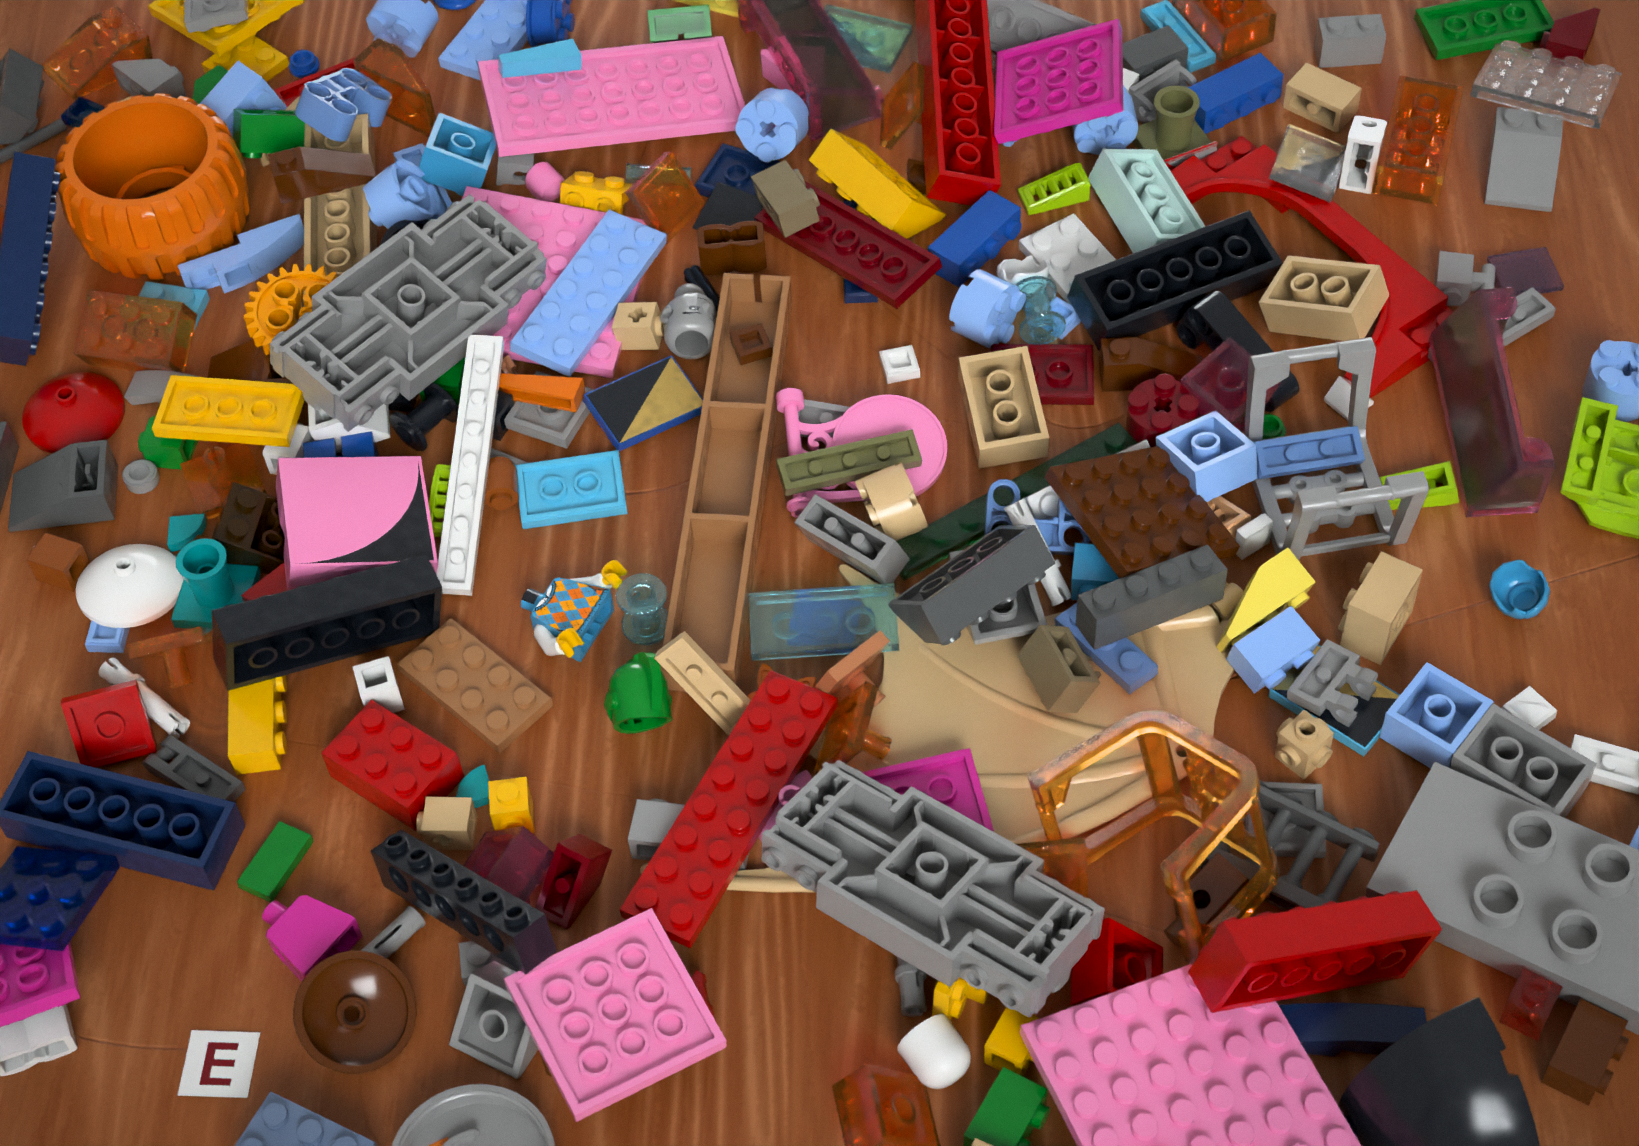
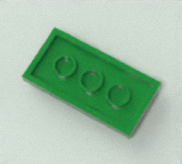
M1461 0L1419 8L1415 10L1414 20L1436 60L1542 40L1544 32H1551L1554 24L1542 0Z

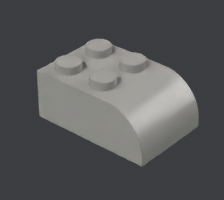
M1495 704L1489 707L1451 759V769L1566 818L1587 789L1597 764Z

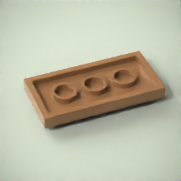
M452 618L397 663L399 671L499 754L553 707L550 696Z

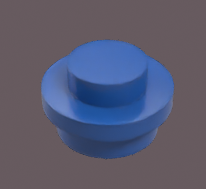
M309 50L296 51L290 57L289 70L295 77H307L317 73L320 68L319 59Z

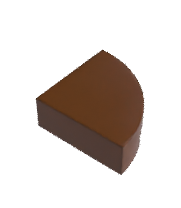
M909 158L907 161V179L916 189L926 195L924 162Z

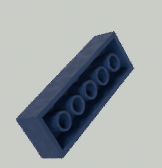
M14 152L0 242V362L26 366L28 356H35L37 343L39 342L40 317L45 298L44 286L49 262L47 261L52 243L53 232L51 230L56 212L57 202L55 200L59 188L60 172L54 171L56 159Z
M27 751L0 800V827L7 838L213 891L246 826L235 802Z

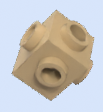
M1303 710L1296 718L1286 719L1276 732L1278 740L1274 757L1304 780L1316 768H1321L1330 759L1333 753L1331 744L1334 732L1330 730L1329 726L1322 719L1314 718L1307 711Z

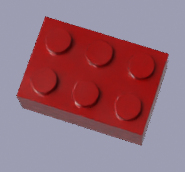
M373 700L368 702L321 753L332 778L414 831L417 830L418 812L424 811L426 797H447L464 778L456 752Z

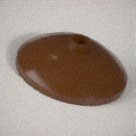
M367 951L341 952L321 961L303 979L294 1001V1027L305 1051L316 1062L327 1069L344 1074H361L374 1071L395 1059L411 1038L416 1021L414 992L404 973L383 956ZM347 1007H353L357 1011V1019L354 1022H350L344 1017V1011Z

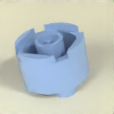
M377 0L366 21L370 31L375 36L373 41L379 48L383 50L397 49L406 56L413 58L416 57L438 22V13L429 0L426 4L422 0Z
M1123 86V112L1072 125L1074 139L1080 152L1100 155L1102 149H1126L1135 139L1138 133V122L1132 97L1127 92L1126 87Z
M767 88L757 94L742 109L735 130L744 147L761 161L771 162L772 160H778L787 156L807 135L809 128L808 108L801 97L791 90Z
M401 159L388 166L364 185L363 191L370 207L368 215L375 225L379 227L384 225L389 229L394 224L403 220H429L439 211V195L432 183L427 186L421 177L425 173L419 167L407 160Z
M975 270L969 275V277L974 278L968 286L962 284L956 293L949 315V320L955 322V326L950 328L953 332L987 348H991V345L998 344L1000 341L1006 344L1014 333V325L1012 324L1017 312L1024 306L1026 294L1020 292L1018 286L984 270Z
M1607 340L1602 342L1599 349L1593 354L1582 392L1584 398L1618 405L1615 420L1629 422L1639 418V344L1628 341L1615 342Z

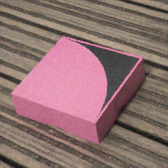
M421 456L278 458L276 494L279 521L285 536L283 556L287 591L299 586H307L330 580L334 577L346 576L372 567H380L399 562L403 559L427 555L435 573H437L438 559Z

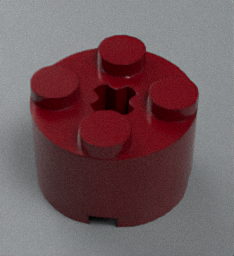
M1166 373L1159 374L1156 378L1146 380L1137 385L1128 396L1126 435L1130 445L1133 446L1147 439L1150 447H1155L1157 436L1197 419L1199 401L1194 392L1187 385L1175 380L1172 375Z

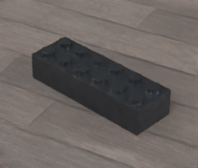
M1249 210L1074 276L1067 298L1100 351L1101 339L1138 337L1181 320L1189 307L1214 290L1222 292L1231 301L1268 287L1283 262Z
M427 555L403 559L399 562L380 567H372L346 576L334 577L323 582L299 586L295 589L273 595H264L250 601L226 605L222 608L211 610L213 659L225 687L229 691L430 636L440 627L442 585Z

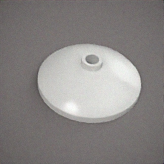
M147 544L123 545L104 552L87 565L76 584V599L83 614L99 625L111 628L136 627L158 619L174 607L184 578L176 568V557L166 549Z

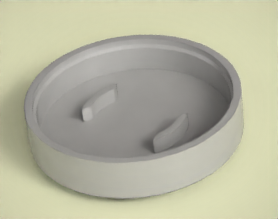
M489 1084L458 1086L428 1099L405 1120L392 1143V1146H429L448 1136V1140L442 1146H556L546 1119L535 1105L510 1089Z

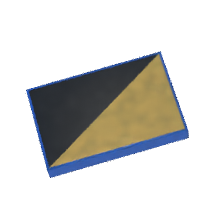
M671 355L584 394L583 402L615 449L620 452L701 415L703 398Z

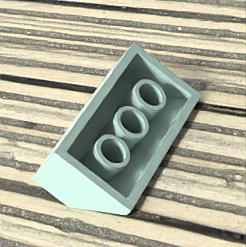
M1102 149L1088 179L1133 254L1206 227L1157 149Z

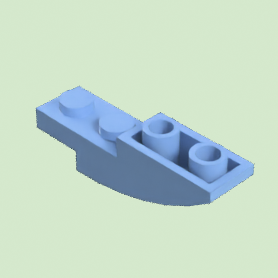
M296 214L238 234L237 237L240 244L179 264L178 268L185 287L208 290L221 285L225 294L271 272L303 246L304 226L300 215Z

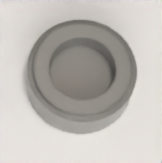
M146 459L135 460L129 463L122 473L127 489L135 494L150 492L160 481L156 465Z

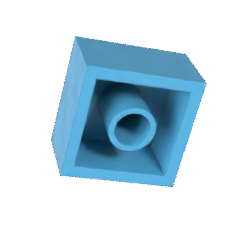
M439 113L419 164V168L425 173L421 178L429 184L441 186L463 196L466 186L481 189L496 147L493 133Z

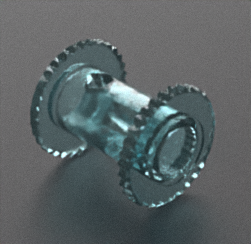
M1032 276L1018 282L1016 286L1019 287L1020 292L1026 294V300L1022 307L1026 318L1019 327L1020 337L1030 344H1047L1059 338L1065 331L1066 322L1061 314L1051 309L1050 302L1054 300L1057 293L1056 284L1051 279L1043 276Z
M639 573L629 576L622 581L616 592L617 604L621 611L625 612V616L622 617L623 620L621 621L622 632H624L627 639L638 645L658 643L663 640L665 635L668 611L663 606L664 602H666L667 590L662 580L654 575Z

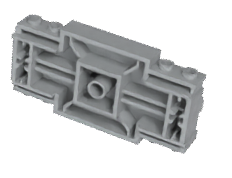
M469 194L460 202L452 203L447 211L436 220L431 219L422 230L411 222L312 296V312L303 314L294 326L286 332H279L270 343V364L273 365V369L280 376H285L302 391L303 398L309 405L320 411L322 408L333 419L337 418L344 425V429L349 432L358 424L364 425L367 423L376 409L383 404H391L399 393L410 401L466 357L467 342L470 335H494L507 324L508 309L516 306L521 300L522 295L528 290H536L542 285L546 278L547 259L544 257V253L538 249V243L535 240H530L485 201L478 200L475 202V198Z
M837 760L834 764L825 762L822 765V769L777 812L775 825L770 830L766 829L762 833L761 861L765 862L771 869L782 871L793 877L805 889L816 892V908L943 984L951 987L960 977L973 988L987 991L1000 999L1007 1008L1016 1010L1028 1018L1033 1013L1037 1014L1041 1010L1051 992L1059 991L1069 980L1070 970L1086 953L1089 943L1093 939L1097 940L1101 935L1105 908L1099 906L1090 898L1083 897L1065 887L1056 879L1042 874L1043 859L912 786L901 795L891 787L884 786L863 774L859 769L852 768L840 760Z

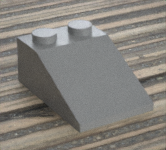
M1497 107L1490 139L1484 204L1545 212L1552 211L1562 142L1563 114Z
M963 550L950 552L949 560H951L953 557L961 553ZM1035 583L1024 585L1017 590L1018 596L1012 601L1003 605H996L989 610L990 615L984 621L976 625L967 626L975 645L1033 634L1039 625H1047Z

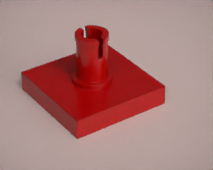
M137 679L61 699L63 713L80 764L96 768L157 752L158 746Z

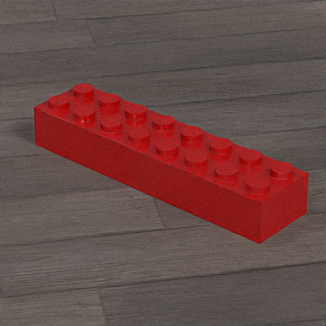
M915 0L926 198L973 206L989 190L997 193L1001 186L998 142L994 136L995 98L987 0Z

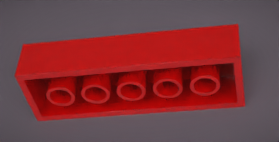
M1417 890L1402 893L1392 891L1384 896L1372 898L1361 896L1352 901L1341 903L1329 901L1321 906L1310 908L1298 906L1285 912L1273 914L1271 912H1263L1254 917L1242 919L1231 917L1222 921L1216 927V933L1208 944L1199 951V957L1188 973L1210 1012H1220L1404 978L1442 931V928Z

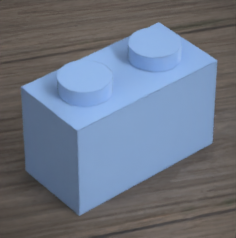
M1290 606L1234 643L1226 660L1253 693H1256L1265 686L1270 690L1286 678L1287 675L1285 673L1293 667L1300 670L1315 656L1313 651L1320 639L1295 609Z

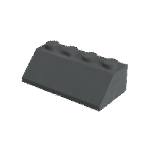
M999 525L890 601L888 606L925 643L945 646L960 638V631L968 625H976L987 619L990 615L989 610L996 605H1003L1018 596L1017 590L1024 585H1032L1046 576L1045 571L1053 566L1055 561L1035 525Z

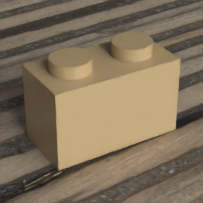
M1305 63L1286 84L1283 108L1339 133L1358 112L1362 88L1309 63Z

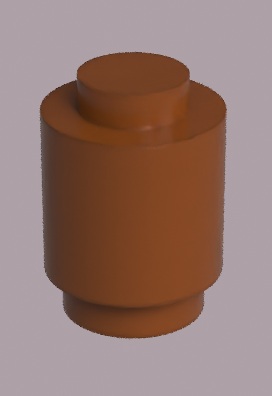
M493 457L489 461L484 502L496 510H506L514 506L519 500L517 468L509 458Z

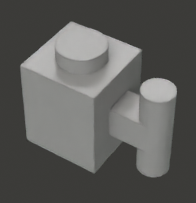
M1440 251L1435 270L1434 285L1448 296V306L1467 307L1470 291L1480 292V300L1488 303L1494 298L1495 266L1487 263L1482 266L1481 272H1473V254Z

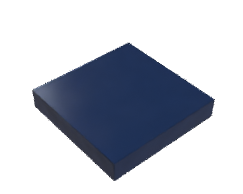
M722 143L695 183V194L709 198L717 183L720 182L756 196L751 176L780 161L763 162L747 150Z

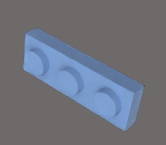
M1358 426L1254 442L1256 444L1258 480L1362 464L1365 461Z
M1077 603L1055 618V626L1069 627L1083 653L1092 657L1093 662L1128 694L1133 693L1158 674V665L1127 637L1094 650L1075 625Z

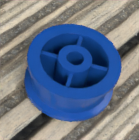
M527 0L526 31L531 48L540 44L568 40V32H573L575 27V16L573 13H570L572 0Z

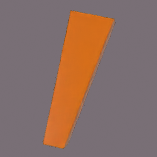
M501 373L499 391L511 394L515 401L577 413L585 394L583 378Z

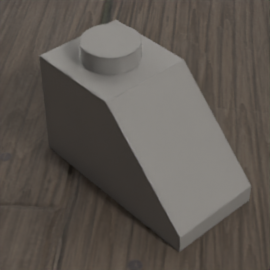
M161 59L116 61L112 64L119 86L132 96L143 94L147 97L155 96L156 93H167L173 98L186 96L182 84L184 78L181 72L175 66L170 67Z

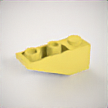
M1286 548L1262 564L1250 578L1216 646L1220 652L1231 645L1233 646L1234 643L1280 614L1288 606L1297 609L1310 598L1307 592L1316 582L1289 548Z

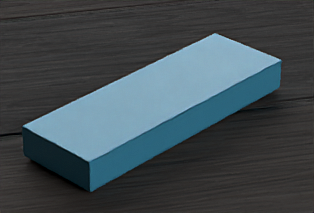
M1164 0L1141 9L1140 18L1152 32L1169 25L1187 45L1188 58L1186 70L1190 73L1216 62V54L1169 0Z

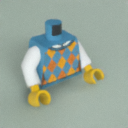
M617 560L609 561L603 567L601 573L591 577L555 578L545 593L531 588L525 591L521 600V607L531 612L530 617L534 637L546 655L565 654L568 658H573L579 662L582 661L614 612L610 588H621L623 581L619 577L626 575L628 572Z

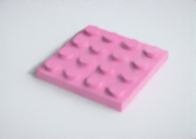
M652 908L548 957L528 974L518 971L504 978L505 986L576 1122L727 1047L724 1035Z

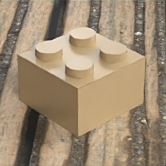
M1382 551L1374 564L1368 562L1359 579V582L1362 584L1358 590L1353 588L1350 590L1343 604V609L1347 611L1343 615L1338 630L1343 632L1340 646L1381 665L1412 614L1423 569Z

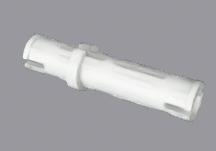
M1025 498L1004 508L1013 525H1035L1047 546ZM1058 559L1054 560L1055 564L1045 571L1046 576L1040 580L1051 601L1052 607L1064 602L1065 599L1071 598V592L1058 568L1061 566Z
M116 658L109 659L113 667L106 661L101 665L99 676L111 685L137 679L148 717L169 735L176 739L179 738L180 734L175 729L182 735L186 733L190 726V721L150 689L141 675L130 672Z

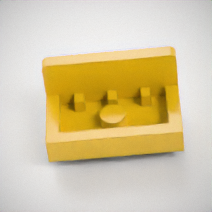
M578 171L561 183L560 204L606 213L608 210H612L623 215V205L634 197L635 184L625 183L624 179L620 177L610 176L602 179L594 177V174L591 172Z

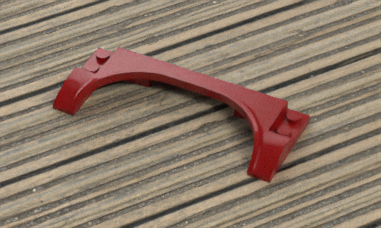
M1240 136L1201 160L1193 155L1175 167L1171 173L1191 204L1209 194L1220 192H1238L1261 196L1281 214L1289 209L1299 213L1357 263L1381 266L1389 297L1379 312L1378 323L1371 336L1376 347V354L1370 386V398L1430 360L1428 358L1429 348L1469 325L1447 307L1448 296L1332 199L1326 201L1270 179L1278 154L1266 144L1257 148L1244 136ZM1346 372L1344 378L1352 382V373Z

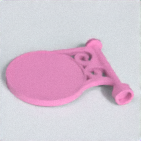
M787 388L780 390L775 395L777 410L784 413L789 456L808 452L802 448L800 434L809 436L807 446L810 450L815 451L819 449V443L816 441H822L826 445L825 448L913 429L922 457V465L906 469L905 471L916 497L927 491L938 480L943 471L947 457V439L944 429L937 417L928 408L913 399L899 395H877L857 402L841 417L822 424L801 423L798 412L804 408V397L801 390ZM831 432H834L833 439L829 435ZM855 481L846 484L853 490L829 492L816 489L793 494V499L787 502V510L791 512L793 517L798 518L815 494L830 503L866 500H862ZM838 485L829 486L822 489L831 490L835 489Z

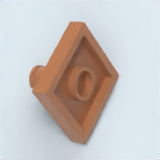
M881 630L831 667L814 688L833 696L842 688L848 687L866 708L865 710L869 712L886 696L881 693L864 671L868 669L890 640Z

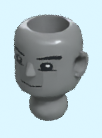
M686 283L677 288L674 299L665 306L660 316V321L664 323V340L668 349L676 356L684 359H698L711 352L717 311L713 301L696 284Z

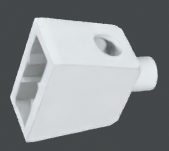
M1354 116L1347 140L1339 189L1367 194L1372 193L1387 125L1385 120ZM1365 160L1367 162L1366 168H1357L1355 161Z

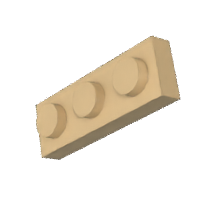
M683 631L658 650L654 659L729 736L751 700L698 644Z

